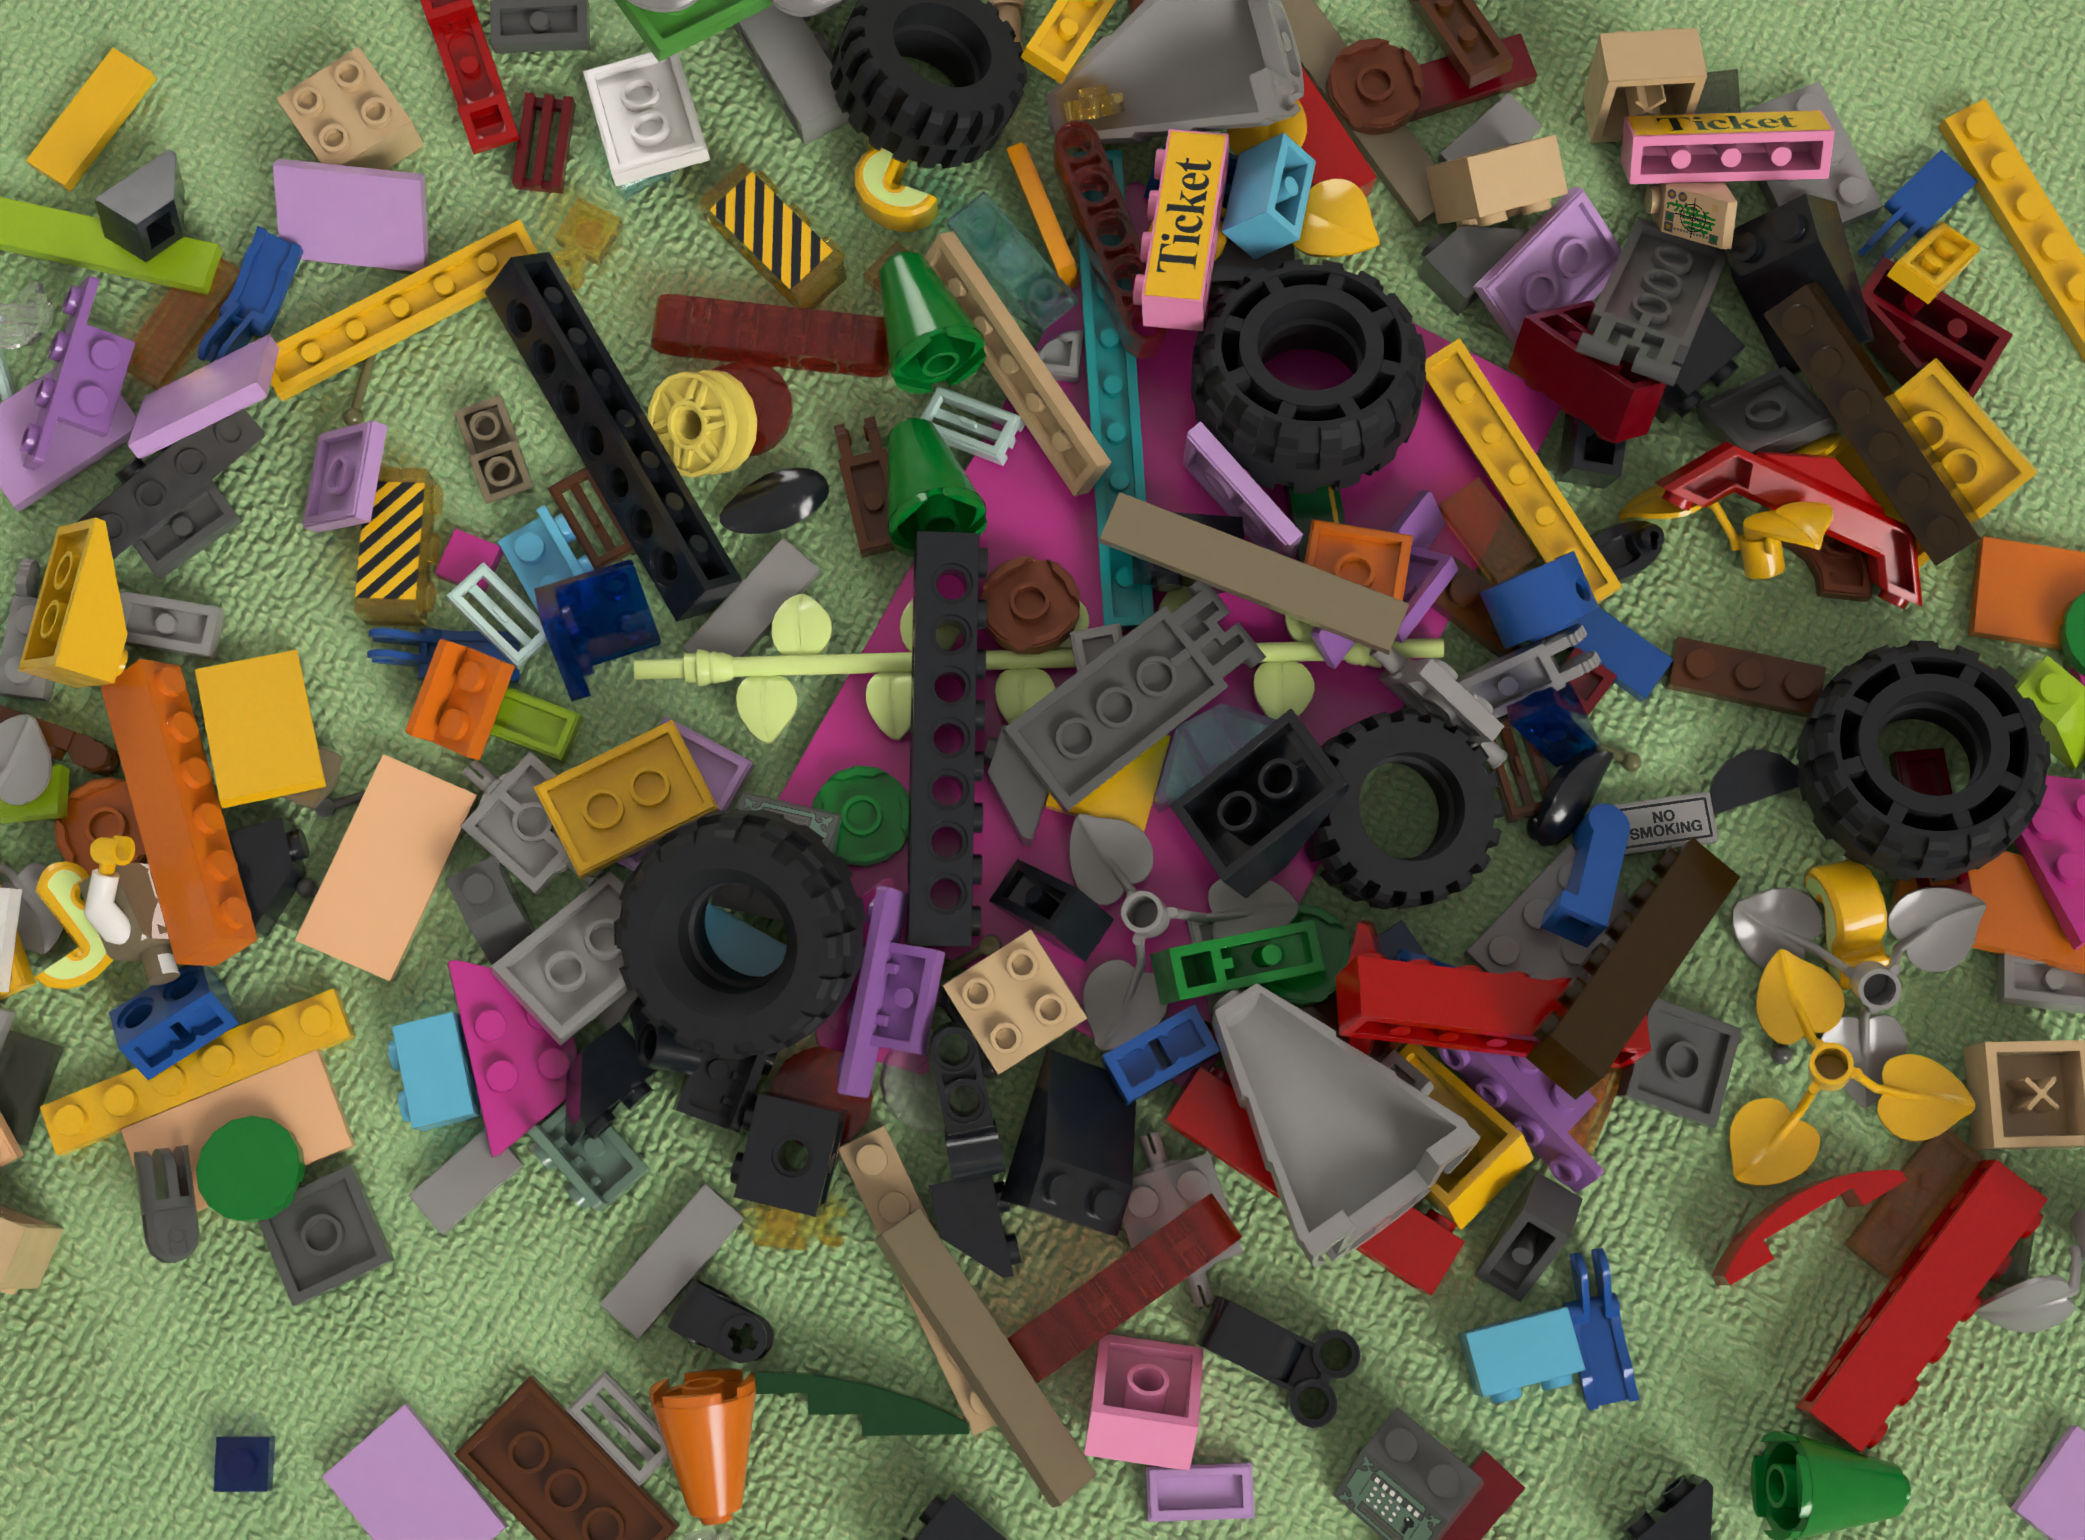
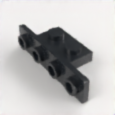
M242 409L156 451L144 462L141 458L134 457L114 474L120 480L113 486L114 491L78 519L77 522L92 518L106 521L112 557L115 559L263 439L265 433L246 410Z

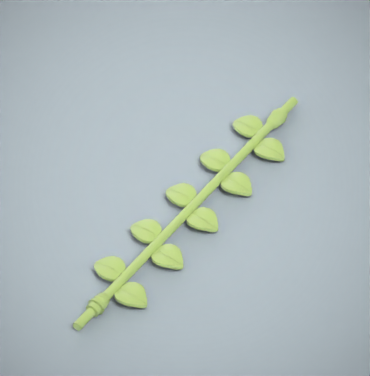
M1183 586L1180 590L1168 592L1160 603L1159 609L1166 605L1170 612L1173 613L1193 597L1188 591L1189 587ZM798 594L792 596L780 606L772 621L771 634L773 644L782 656L733 657L731 654L724 652H708L697 649L696 653H685L684 658L634 660L635 680L685 678V683H697L701 687L710 683L727 682L734 677H747L739 685L736 695L740 718L755 738L765 744H772L794 717L798 705L795 689L790 681L782 676L878 673L867 684L866 704L870 716L879 729L889 738L899 741L910 730L911 720L910 672H912L913 598L904 609L900 623L902 641L910 652L821 655L827 647L833 632L829 614L810 596ZM1081 602L1079 620L1073 632L1086 630L1089 627V615L1086 607ZM1285 615L1287 632L1295 642L1256 643L1266 658L1260 662L1263 664L1258 667L1254 675V696L1258 706L1271 723L1289 709H1293L1298 717H1300L1312 701L1315 691L1314 680L1308 669L1298 662L1325 661L1311 637V631L1315 626ZM953 626L940 627L936 631L937 643L943 649L950 651L959 637L960 631ZM1070 637L1058 648L1041 654H1018L1010 650H986V670H1005L997 679L995 694L999 711L1008 725L1056 689L1050 676L1040 669L1076 668ZM1443 638L1406 639L1404 643L1395 641L1393 644V648L1404 658L1444 657ZM1356 642L1342 659L1353 665H1369L1381 668V664L1373 656H1370L1372 649Z

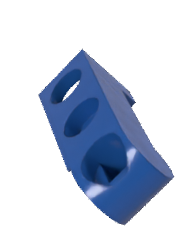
M1606 803L1595 805L1573 831V842L1577 851L1566 890L1563 889L1544 911L1540 926L1542 929L1585 948H1588L1608 926L1630 833V823L1626 815L1614 805Z

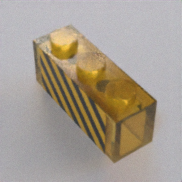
M741 162L699 200L704 218L802 316L806 317L847 279L843 261L846 258L845 254L830 237L825 236L821 239L810 228L812 223L800 207L794 203L787 206L776 195L778 189L765 173L758 170L754 174Z
M380 467L371 522L361 524L354 613L366 625L426 627L427 612H433L435 608L436 589L434 582H430L431 563H437L439 559V537L437 533L433 532L435 515H441L443 509V490L441 485H437V482L427 469Z

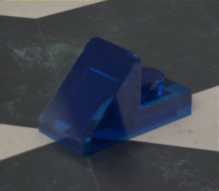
M1566 682V687L1558 691L1551 686L1545 690L1533 692L1526 698L1506 706L1510 724L1556 768L1563 766L1571 757L1586 748L1593 746L1601 747L1600 740L1570 682Z

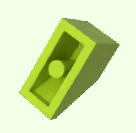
M2047 655L2023 670L2016 678L2018 682L2015 688L2023 698L2030 697L2034 701L2043 719L2040 729L2042 735L2045 736V741L2050 742V753L2070 770H2074L2085 759V686Z

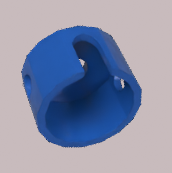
M1574 551L1559 556L1538 568L1536 566L1479 593L1504 649L1527 640L1532 643L1577 623V618L1599 608Z

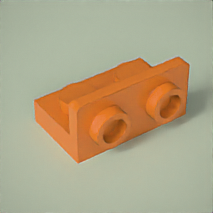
M440 639L405 732L413 737L431 741L460 755L480 761L515 665L476 649Z

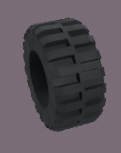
M858 0L831 59L833 67L830 71V79L833 90L837 91L835 94L836 101L842 113L848 112L850 115L848 122L858 134L863 132L869 137L868 143L878 151L884 148L893 153L892 158L897 161L906 163L907 160L917 162V167L928 169L935 168L936 164H941L942 169L959 167L962 162L965 164L972 163L981 158L986 151H990L1024 94L1023 88L1027 83V69L1024 64L1025 60L1021 58L1023 53L1020 42H1014L1016 37L1014 29L1008 20L1002 22L998 17L999 10L989 1L985 4L980 0ZM902 57L918 59L936 67L951 80L955 87L939 85L925 79L911 69Z
M1400 709L1390 714H1387L1385 711L1365 718L1341 730V733L1328 739L1321 746L1350 785V788L1309 838L1311 846L1304 850L1310 862L1319 861L1324 870L1320 876L1330 886L1339 884L1344 888L1343 896L1354 902L1367 901L1370 907L1379 909H1406L1433 904L1447 899V896L1464 890L1472 884L1471 876L1483 872L1491 861L1490 856L1486 854L1487 849L1498 846L1502 833L1500 829L1493 827L1494 819L1504 816V801H1495L1493 788L1501 786L1497 771L1488 774L1482 763L1489 758L1481 745L1470 748L1465 743L1470 734L1459 725L1447 728L1444 726V717L1431 712L1418 716L1416 710ZM1400 763L1415 770L1427 781L1436 797L1439 820L1435 837L1426 851L1412 858H1395L1383 852L1369 838L1361 822L1359 796L1363 782L1372 770L1383 764Z

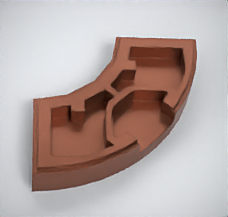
M1826 534L1824 535L1820 550L1781 541L1783 548L1791 550L1805 561L1814 577L1817 597L1867 602L1872 598L1868 565L1861 550Z

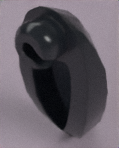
M796 467L777 470L762 476L739 492L723 508L719 515L720 523L730 531L744 534L771 533L792 527L807 519L821 507L829 495V484L822 474L810 468Z
M1629 521L1614 524L1590 535L1621 584L1646 569L1661 552L1665 540L1662 528L1647 521Z
M1593 746L1571 757L1557 771L1548 785L1539 812L1528 820L1526 826L1528 836L1532 840L1537 841L1540 846L1546 847L1559 844L1571 835L1588 812L1600 783L1614 758V754L1601 747Z

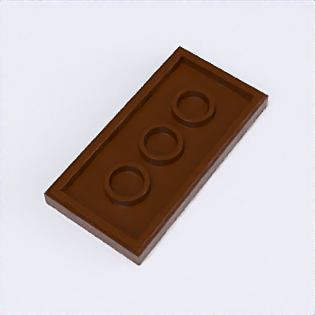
M534 1375L529 1376L454 1453L537 1540H667L681 1526L642 1485L638 1486Z

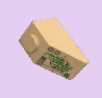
M1725 182L1658 183L1647 186L1645 193L1646 212L1648 215H1652L1661 232L1719 249H1732L1737 200Z

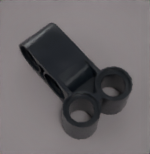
M947 1022L942 1024L933 1032L931 1037L930 1056L945 1124L944 1137L953 1182L956 1183L1006 1172L995 1118L992 1119L976 1039L971 1030L962 1023ZM951 1034L962 1036L969 1045L966 1055L957 1061L945 1059L938 1050L940 1041ZM961 1086L971 1087L979 1095L977 1105L967 1112L954 1109L949 1102L951 1093Z
M1217 1295L1195 1341L1197 1345L1288 1390L1286 1407L1289 1414L1298 1423L1311 1428L1324 1426L1336 1414L1338 1406L1337 1397L1332 1387L1328 1385L1331 1378H1345L1352 1374L1360 1360L1359 1346L1356 1340L1347 1332L1333 1329L1324 1330L1317 1334L1312 1341H1309ZM1333 1338L1341 1340L1345 1344L1348 1353L1346 1362L1338 1369L1327 1368L1320 1356L1323 1344ZM1317 1387L1325 1397L1324 1409L1315 1417H1305L1298 1409V1397L1304 1389Z

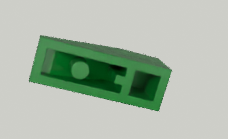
M1314 919L1168 948L1150 954L1160 1005L1251 987L1256 983L1260 985L1326 970Z

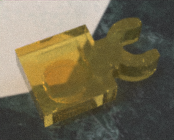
M1106 84L1077 89L1079 98L1063 102L1066 123L1125 112L1123 93L1108 94Z
M580 197L576 200L554 237L557 245L564 249L552 254L559 269L563 267L573 269L567 283L574 291L578 290L585 280V270L583 267L587 260L600 267L624 227L621 218Z
M759 1203L754 1245L807 1251L809 1236H817L818 1240L827 1246L845 1245V1239L828 1235L826 1223L832 1217L848 1218V1211L840 1207H828L825 1209V1213L814 1217Z

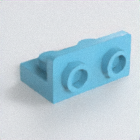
M543 505L536 509L540 516L539 518L497 542L543 622L551 628L601 600L593 587L594 584L601 580L588 557L584 555L577 559L570 548L569 543L577 538L563 514L561 513L553 518L547 507Z

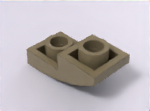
M501 395L454 411L486 504L534 488L504 398Z

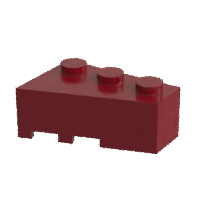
M1883 257L1860 286L1875 340L1866 343V345L1902 386L1932 360L1937 358L1970 396L1974 398L2013 334L1942 291L1929 304L1925 303L1887 276L1895 263Z
M1592 300L1526 315L1508 369L1524 379L1525 384L1529 388L1544 393L1558 403L1563 412L1578 417L1595 429L1597 436L1606 441L1619 443L1648 434L1666 384L1631 372L1633 364L1621 360L1617 367L1576 352L1582 333L1594 334V332L1586 329L1596 306Z

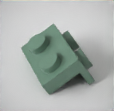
M565 1104L541 1126L535 1124L528 1131L530 1136L536 1141L530 1149L548 1170L551 1171L557 1166L570 1182L564 1186V1189L579 1207L585 1210L591 1205L594 1210L603 1212L651 1169L613 1125L595 1140L587 1134L571 1147L565 1140Z

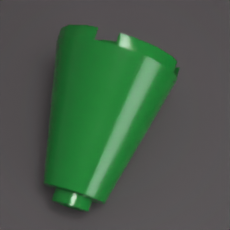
M900 251L891 255L881 267L879 279L890 372L897 387L908 393L925 394L934 392L931 386L934 383L946 380L948 386L951 387L962 382L975 373L985 361L986 353L984 346L986 344L982 333L923 255L909 251Z
M907 418L899 422L888 435V534L894 548L902 554L914 558V539L917 531L979 533L980 536L987 525L985 502L934 424L926 419Z
M1772 1431L1764 1435L1760 1441L1768 1442L1764 1455H1754L1751 1467L1753 1508L1757 1517H1766L1772 1530H1764L1769 1538L1774 1540H1801L1895 1518L1901 1515L1905 1506L1910 1501L1911 1487L1909 1480L1897 1464L1791 1432Z

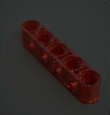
M1079 120L1069 121L1062 125L1056 133L1053 153L1054 170L1123 347L1134 357L1141 359L1151 358L1163 348L1168 328L1155 327L1157 333L1151 336H1143L1135 332L1132 326L1138 322H1143L1142 306L1134 305V290H1122L1115 283L1120 278L1127 277L1135 280L1136 274L1145 275L1147 263H1143L1140 260V240L1096 130L1087 122ZM1077 146L1086 150L1087 154L1082 157H1073L1064 150ZM1087 190H1096L1102 193L1105 198L1093 202L1085 199L1081 194ZM1110 233L1118 236L1122 243L1116 246H1108L1100 242L1098 237Z
M665 294L657 298L650 346L659 353L678 357L879 378L889 374L890 365L884 318L678 294Z
M1210 1193L1016 1331L1007 1340L1035 1382L1038 1383L1228 1249L1243 1236L1215 1196Z

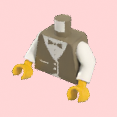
M115 835L112 838L100 837L91 844L90 854L92 859L99 863V868L93 869L92 875L79 883L81 894L86 903L84 909L85 917L98 932L107 955L114 961H141L149 985H162L176 980L180 973L175 963L149 864L131 863L135 855V843L131 837Z

